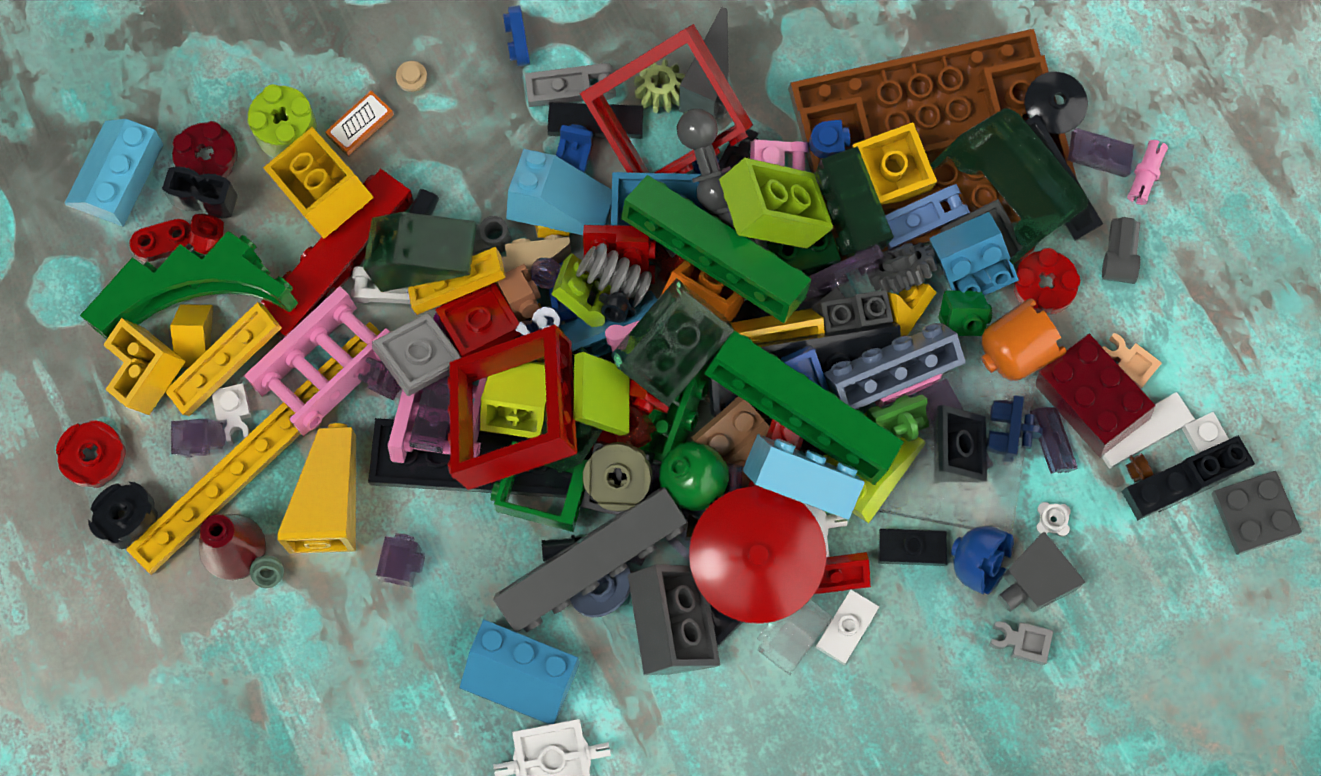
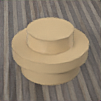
M407 61L398 67L396 81L403 90L416 92L426 84L427 71L421 63Z

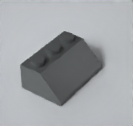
M655 564L628 574L643 674L671 675L720 666L710 603L699 591L692 576L690 566Z

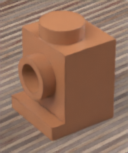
M522 264L506 272V278L497 281L503 297L519 323L533 317V314L540 308L536 300L541 298L540 292L531 279L525 264Z

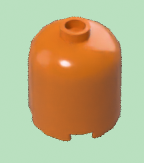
M1031 298L1025 300L985 329L982 335V348L985 354L981 356V360L990 373L997 371L1003 378L1010 381H1018L1066 354V348L1063 346L1058 347L1056 343L1061 336L1046 312L1043 310L1037 313L1034 310L1035 300Z

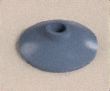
M629 567L614 577H611L608 573L597 580L600 585L590 593L583 596L579 592L571 597L570 601L573 607L580 614L587 617L605 616L618 609L630 593L628 574H631Z

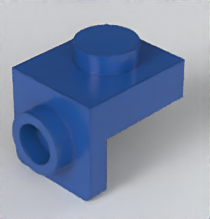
M562 125L556 156L586 173L593 146L592 131L580 125Z

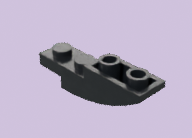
M1238 435L1186 458L1173 467L1132 484L1121 492L1138 521L1200 494L1252 467L1255 463Z

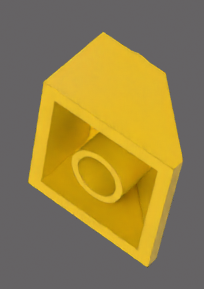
M913 122L852 145L876 206L901 202L931 191L937 183Z

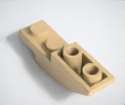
M550 235L545 237L544 240L531 241L526 238L516 239L511 244H505L506 256L501 258L505 273L525 264L533 280L545 274L547 267L561 263L571 254L570 238H563L561 235ZM466 258L451 259L449 263L442 264V269Z

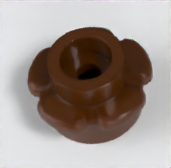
M1142 453L1135 457L1129 456L1131 463L1125 466L1134 483L1154 475Z

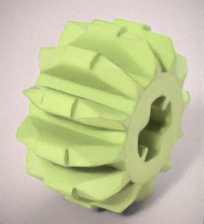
M665 58L661 65L654 63L650 68L639 72L640 76L634 78V86L637 87L635 97L642 99L641 104L644 109L653 105V112L655 114L659 111L660 107H664L669 113L671 111V104L680 106V84L685 74L679 73L678 64L668 67V61Z

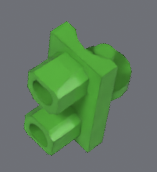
M922 394L913 398L905 395L897 398L893 405L883 409L875 406L868 409L867 418L881 427L890 430L896 437H904L907 441H913L918 438L920 430L929 427V420L926 414L927 398Z

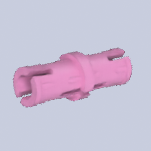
M1150 140L1148 142L1143 160L1136 166L1134 171L1136 177L1127 198L1133 202L1135 197H1138L1136 201L1138 205L1147 204L1154 181H1158L1161 174L1159 168L1168 150V146L1162 143L1161 147L1157 149L1160 142L1158 140Z

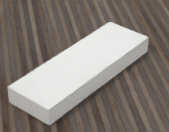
M1177 392L1156 403L1154 412L1146 423L1102 456L1109 469L1129 459L1130 455L1138 454L1195 420Z

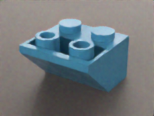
M990 212L929 238L949 287L953 291H982L985 296L1019 281L1001 231Z

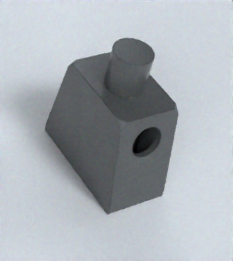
M1044 531L1003 575L1010 587L999 594L998 598L1002 605L1010 612L1023 602L1031 612H1036L1075 592L1085 581Z

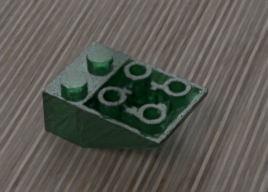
M406 212L374 217L371 221L363 269L380 292L470 275L477 223L471 220Z

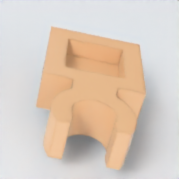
M1113 333L1109 340L1116 345L1117 350L1111 351L1105 346L1102 348L1119 363L1118 365L1141 389L1162 363L1137 343L1131 349H1128L1124 339L1120 335Z

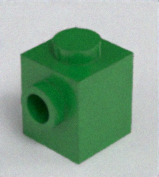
M944 290L938 318L940 323L952 329L958 336H982L987 324L991 323L992 307L987 303L982 291L962 292Z

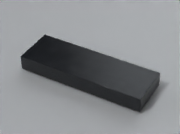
M549 102L548 136H560L562 125H580L592 131L593 137L606 138L586 104ZM609 104L629 139H642L643 106Z

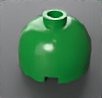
M694 441L682 443L671 449L664 457L660 467L661 487L667 489L679 507L690 511L706 510L716 497L720 498L725 493L729 481V468L720 453L709 445Z

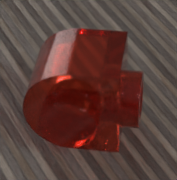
M629 406V434L614 435L619 442L631 444L639 449L652 440L650 434L657 429L646 412Z

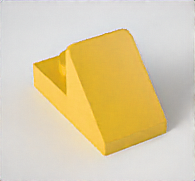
M923 283L919 286H911V289H903L899 292V295L887 292L893 318L892 323L896 322L900 325L901 336H908L937 292L930 284Z

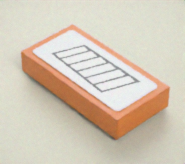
M370 91L325 133L347 156H350L393 117L394 113L375 93Z

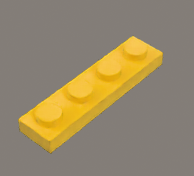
M257 302L168 387L166 394L182 415L190 416L282 327L267 308Z

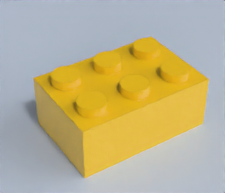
M313 127L263 167L323 239L374 198L353 171Z

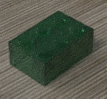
M858 146L821 159L814 174L826 203L832 225L835 226L839 236L835 238L840 255H846L850 263L885 250L894 236Z
M676 278L613 351L611 356L620 371L669 407L734 332V328L723 314Z

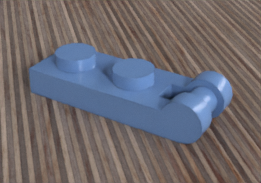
M957 184L878 218L876 224L888 249L896 248L969 214L970 211L967 204L963 205L959 197L961 192ZM943 201H947L951 208L946 213L940 204Z

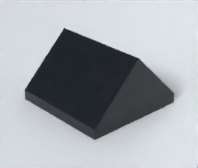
M946 405L937 406L933 417L934 482H987L986 416Z

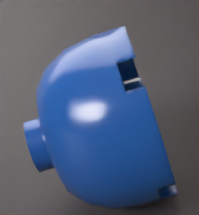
M978 526L968 531L963 538L958 537L952 546L951 555L954 556L953 566L955 574L961 583L983 595L984 593L990 594L999 584L1006 571V568L1001 566L1004 556L1011 558L1014 545L1013 535L992 526Z

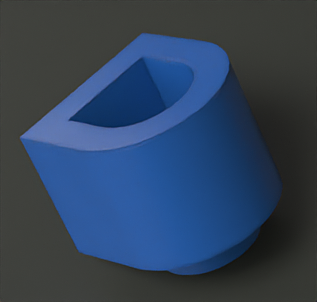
M842 120L824 121L817 124L809 138L811 152L822 159L843 157L845 147H850L849 128H842Z

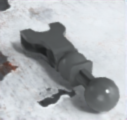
M690 109L680 117L676 127L679 140L683 145L694 150L701 175L692 179L693 183L699 182L696 189L697 199L701 206L709 211L707 213L718 217L724 224L735 230L719 181L731 168L728 166L720 169L712 145L718 134L717 121L711 113L703 109ZM749 238L751 241L756 243L754 238Z

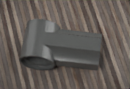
M489 216L481 224L445 233L451 259L472 257L493 247H496L500 253L506 251L505 244H511L508 226L498 216ZM499 230L503 232L498 239H488L489 234L493 231Z
M1121 217L1112 219L1108 251L1105 253L1102 266L1103 280L1130 284L1137 282L1140 269V256L1137 255L1140 222L1135 221L1134 218Z

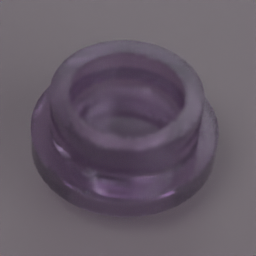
M550 258L535 260L531 267L532 280L541 288H553L561 269L560 264Z

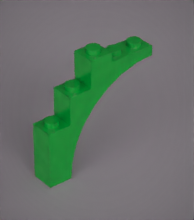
M227 231L206 256L196 252L194 249L189 251L180 244L158 269L148 261L143 265L132 257L80 316L97 333L107 339L121 318L139 325L163 309L200 296L216 294L248 295L269 301L288 312H291L298 302L290 293L293 287L280 276L276 279L269 276L271 272L261 263V259L254 252L257 246L246 236L241 235L238 238Z

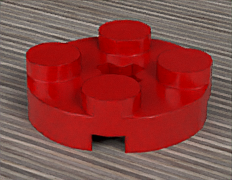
M1044 248L1041 251L1029 254L1019 263L1016 269L1019 281L1014 282V292L1020 303L1029 298L1035 300L1036 305L1033 308L1037 313L1044 310L1046 313L1057 314L1065 310L1073 302L1081 280L1076 267L1066 256L1057 253L1054 249ZM1040 276L1052 278L1054 288L1051 289L1048 286L1041 288L1039 286L1041 282Z
M97 420L81 425L77 423L69 427L61 435L57 443L58 467L61 473L74 484L83 487L100 488L106 482L113 479L120 471L126 455V448L118 433L106 423ZM94 446L98 447L96 451L97 457L88 462L84 461L86 456L83 454V451L86 448L91 450Z

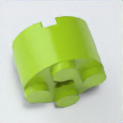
M275 84L266 86L254 98L248 110V124L258 145L267 155L274 158L311 127L317 131L316 119L309 101L300 91L292 87Z

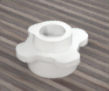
M1043 502L1038 506L1037 511L1040 514V522L1036 525V529L1040 534L1045 531L1046 534L1057 533L1058 536L1064 537L1069 533L1070 527L1067 523L1071 510L1066 504L1050 505L1047 502ZM1051 517H1056L1057 521L1052 522Z

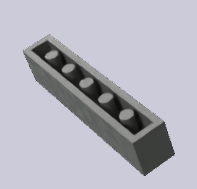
M660 487L644 497L634 507L621 512L496 593L493 600L514 632L517 633L521 629L529 632L543 622L541 617L552 610L554 614H557L571 604L569 598L579 592L584 596L600 585L597 581L608 573L611 577H614L628 567L626 562L637 555L639 559H642L656 549L654 544L662 538L666 537L669 541L677 537L685 530L682 525L687 523V517L672 499L667 489Z

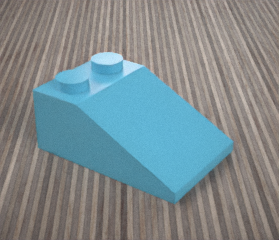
M523 149L508 189L506 219L583 235L584 225L606 224L612 203V190L555 155Z

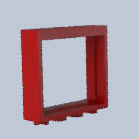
M694 24L579 93L628 173L650 172L603 94L685 44H688L735 123L734 126L716 136L712 143L715 155L721 153L718 147L726 142L734 146L748 136L745 131L753 126V123ZM694 150L689 151L654 173L686 174L694 169L692 162L697 160Z
M556 325L449 362L450 376L447 383L450 390V404L448 405L450 417V432L448 433L450 461L448 462V469L453 479L455 478L466 489L470 490L577 454L576 422L573 420L572 344ZM544 357L548 433L474 458L472 382Z

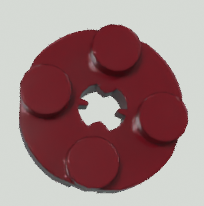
M210 121L194 124L176 135L173 139L172 158L175 167H186L194 170L199 175L217 174L227 178L232 172L231 168L235 160L237 162V146L230 133L217 122ZM201 149H212L213 154L209 153L211 158L208 160H204L202 157L197 158V154L200 153Z

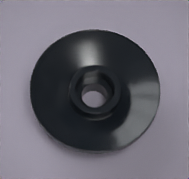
M1048 72L1038 76L1029 85L1024 98V106L1028 118L1038 114L1049 134H1064L1074 130L1083 121L1088 109V99L1085 89L1077 79L1063 72ZM1060 95L1064 99V104L1059 105L1055 103L1054 96Z

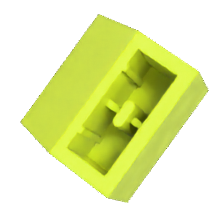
M531 361L487 377L481 397L480 431L534 438L548 433L545 363Z

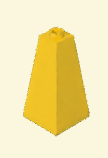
M333 423L329 424L328 428H319L278 531V541L289 554L356 552V434L353 428L348 427L346 424Z

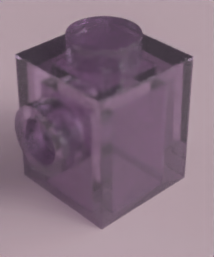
M396 533L394 538L385 536L376 572L380 582L413 588L416 572H422L425 561V553H421L422 549L418 542H414V537Z

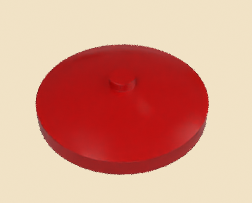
M751 486L736 489L721 496L704 511L692 533L689 561L692 576L699 591L715 609L741 622L770 623L794 614L814 595L825 571L826 545L819 523L802 502L760 486Z

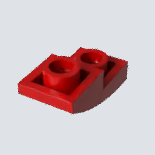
M629 371V397L635 400L633 406L650 414L653 409L667 413L669 405L662 394L651 384Z

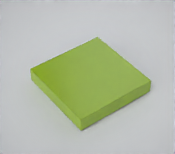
M585 352L575 354L573 420L619 436L629 434V369Z

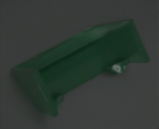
M1008 108L1000 110L962 133L930 164L933 169H936L947 161L952 160L955 167L962 173L974 175L981 171L1020 217L1021 220L1014 226L1016 240L1023 248L1009 260L1013 265L1041 246L1088 206V199L1084 191L1017 112Z

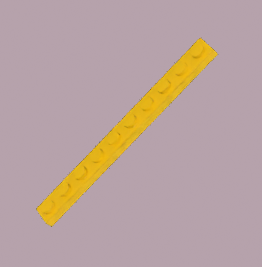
M371 322L365 325L375 335L378 336L381 333ZM355 335L342 349L354 358L367 344ZM331 357L318 371L330 381L343 367ZM306 380L294 394L306 404L319 389L309 380ZM283 402L126 550L152 575L200 530L205 519L217 514L301 435L289 420L295 412Z

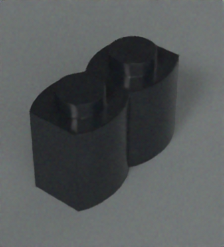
M186 167L168 168L162 187L170 203L175 207L185 211L202 210L204 213L217 218L232 217L238 198L231 182L225 177L217 174L199 175L194 170Z

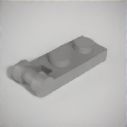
M603 63L525 73L529 107L549 105V102L566 103L582 101L583 99L579 93L592 86L589 84V79H597L599 82L613 73L612 65ZM615 88L603 94L605 99L609 100L616 97Z

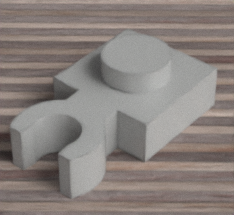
M995 622L993 629L1001 630L1005 635V639L1003 641L992 639L989 643L992 648L1004 649L1007 646L1013 647L1011 655L1013 658L1040 665L1047 663L1053 630L1020 622L1017 631H1014L1005 622Z

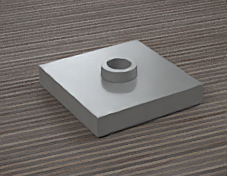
M429 313L372 341V349L407 396L450 375L449 362L462 358Z

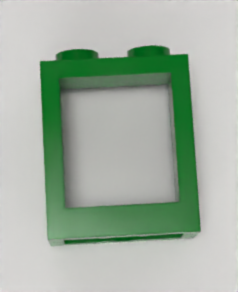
M569 456L544 465L573 473L561 516L509 503L508 500L516 474L501 479V482L495 481L490 500L495 501L494 506L498 513L574 532L585 490L583 471L588 460Z

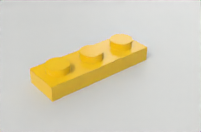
M493 247L408 283L411 308L418 315L506 278L500 252L496 247Z

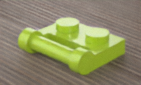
M571 253L563 261L552 295L589 326H603L606 318L601 313L603 303L599 301V296L602 293L610 294L611 286L608 285L602 291L598 290L600 279L597 278L591 284L587 283L589 275L587 271L580 277H577L576 272L582 260ZM590 290L596 294L593 306L587 303Z

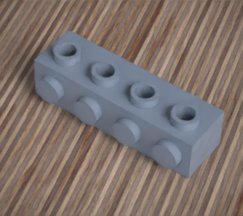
M933 323L925 326L922 332L913 336H901L894 339L889 346L881 349L867 350L862 354V357L853 361L838 362L832 366L831 370L823 374L830 392L834 393L838 399L852 408L858 409L965 364L966 361L957 333L943 323Z

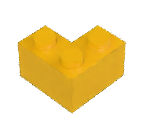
M121 318L103 346L124 363L105 390L125 407L150 415L186 361L144 327Z

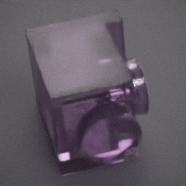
M208 418L171 421V454L193 458V456L210 455V450L223 449L226 434L222 422Z

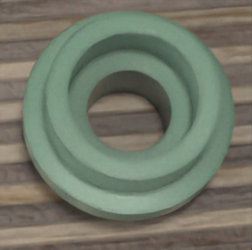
M273 556L258 557L250 566V577L261 588L276 586L284 575L283 564ZM262 569H271L272 571L265 572Z

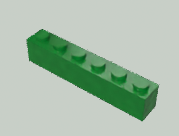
M647 175L625 198L622 220L779 321L785 323L806 298L812 279L806 276L803 271L790 266L779 259L773 252L765 250L748 237L738 236L734 229L724 224L718 217L710 215L697 207L694 202L675 193L663 182Z
M732 330L704 373L836 461L857 469L856 474L874 486L887 473L904 443L890 430L873 422L864 413L841 401L834 393L826 391L809 380L805 374L797 372L782 362L776 355L768 353L753 343L751 339L739 334L735 330Z

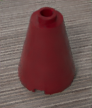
M215 514L205 519L201 525L199 556L204 567L216 577L230 581L246 578L250 575L252 562L258 557L264 556L266 552L265 535L258 524L246 516Z

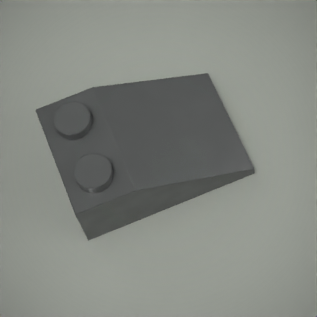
M721 7L704 42L728 81L727 9ZM695 57L680 84L679 112L685 113L690 109L699 108L711 113L716 121L718 117L723 119L727 110Z

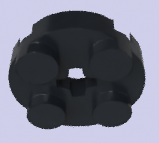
M129 482L131 485L123 486L119 483L113 484L104 489L92 503L90 508L93 512L92 522L88 519V526L91 532L108 546H116L118 549L128 548L133 541L141 537L149 526L157 520L158 512L155 509L152 496L143 486L136 482ZM121 510L125 511L126 514L119 519L118 512Z

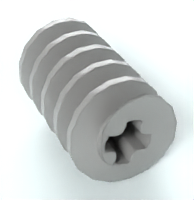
M603 243L596 247L593 246L580 263L576 276L580 277L586 271L589 272L587 283L591 284L597 278L600 279L598 290L602 291L610 285L609 295L614 292L626 294L629 299L633 300L632 307L635 308L649 289L652 278L651 273L644 271L640 274L641 268L639 265L633 264L629 267L630 262L628 258L623 257L618 260V252L612 250L607 253V245Z

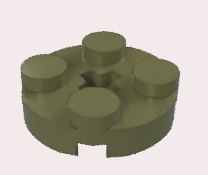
M612 442L599 447L584 467V487L587 493L602 508L610 511L629 510L641 502L651 486L652 470L646 454L641 449L624 442ZM615 468H620L622 473L627 475V479H623L621 485H615V480L609 478L608 474L613 473Z

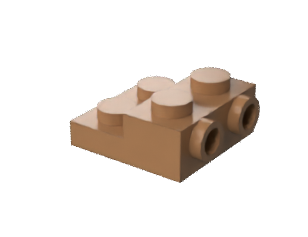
M738 396L691 438L694 442L709 445L720 453L729 468V482L735 489L748 487L751 480L742 470L756 436L761 434L766 437L770 426L751 404Z

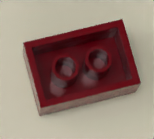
M1090 333L1066 350V354L1038 372L1035 383L1037 389L1099 458L1151 418L1156 407Z

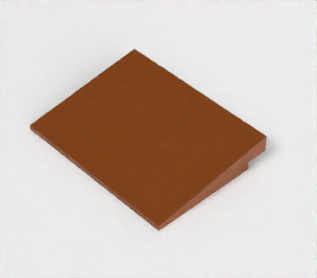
M1034 29L790 82L788 90L803 142L809 143L814 127L824 121L842 120V128H849L850 147H845L843 157L819 158L811 152L809 145L808 153H806L811 173L815 174L833 225L831 232L841 258L840 263L881 254L889 250L876 224V220L954 184H957L961 192L959 197L962 204H967L970 213L999 199L1011 224L1057 214L1056 209L1009 132L1012 128L1029 119L1024 106L1026 91L1038 76L1049 72L1045 55L1040 54ZM913 122L937 183L931 191L901 202L876 206L852 145ZM1065 133L1050 134L1076 177ZM947 201L940 203L945 213L951 210ZM942 227L904 244L912 243L915 246L920 242L923 244L929 243V238L940 234Z

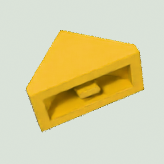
M180 304L172 320L170 328L173 351L186 361L182 368H189L211 346L213 305Z

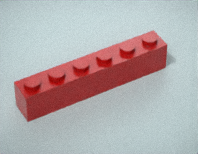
M380 168L375 175H370L363 183L374 198L325 239L321 237L313 247H308L301 255L300 263L295 269L283 275L282 278L293 287L290 293L298 302L294 309L288 312L269 301L262 300L260 302L282 327L276 333L281 339L287 336L339 286L342 287L353 274V268L359 267L413 204L414 199L411 190Z

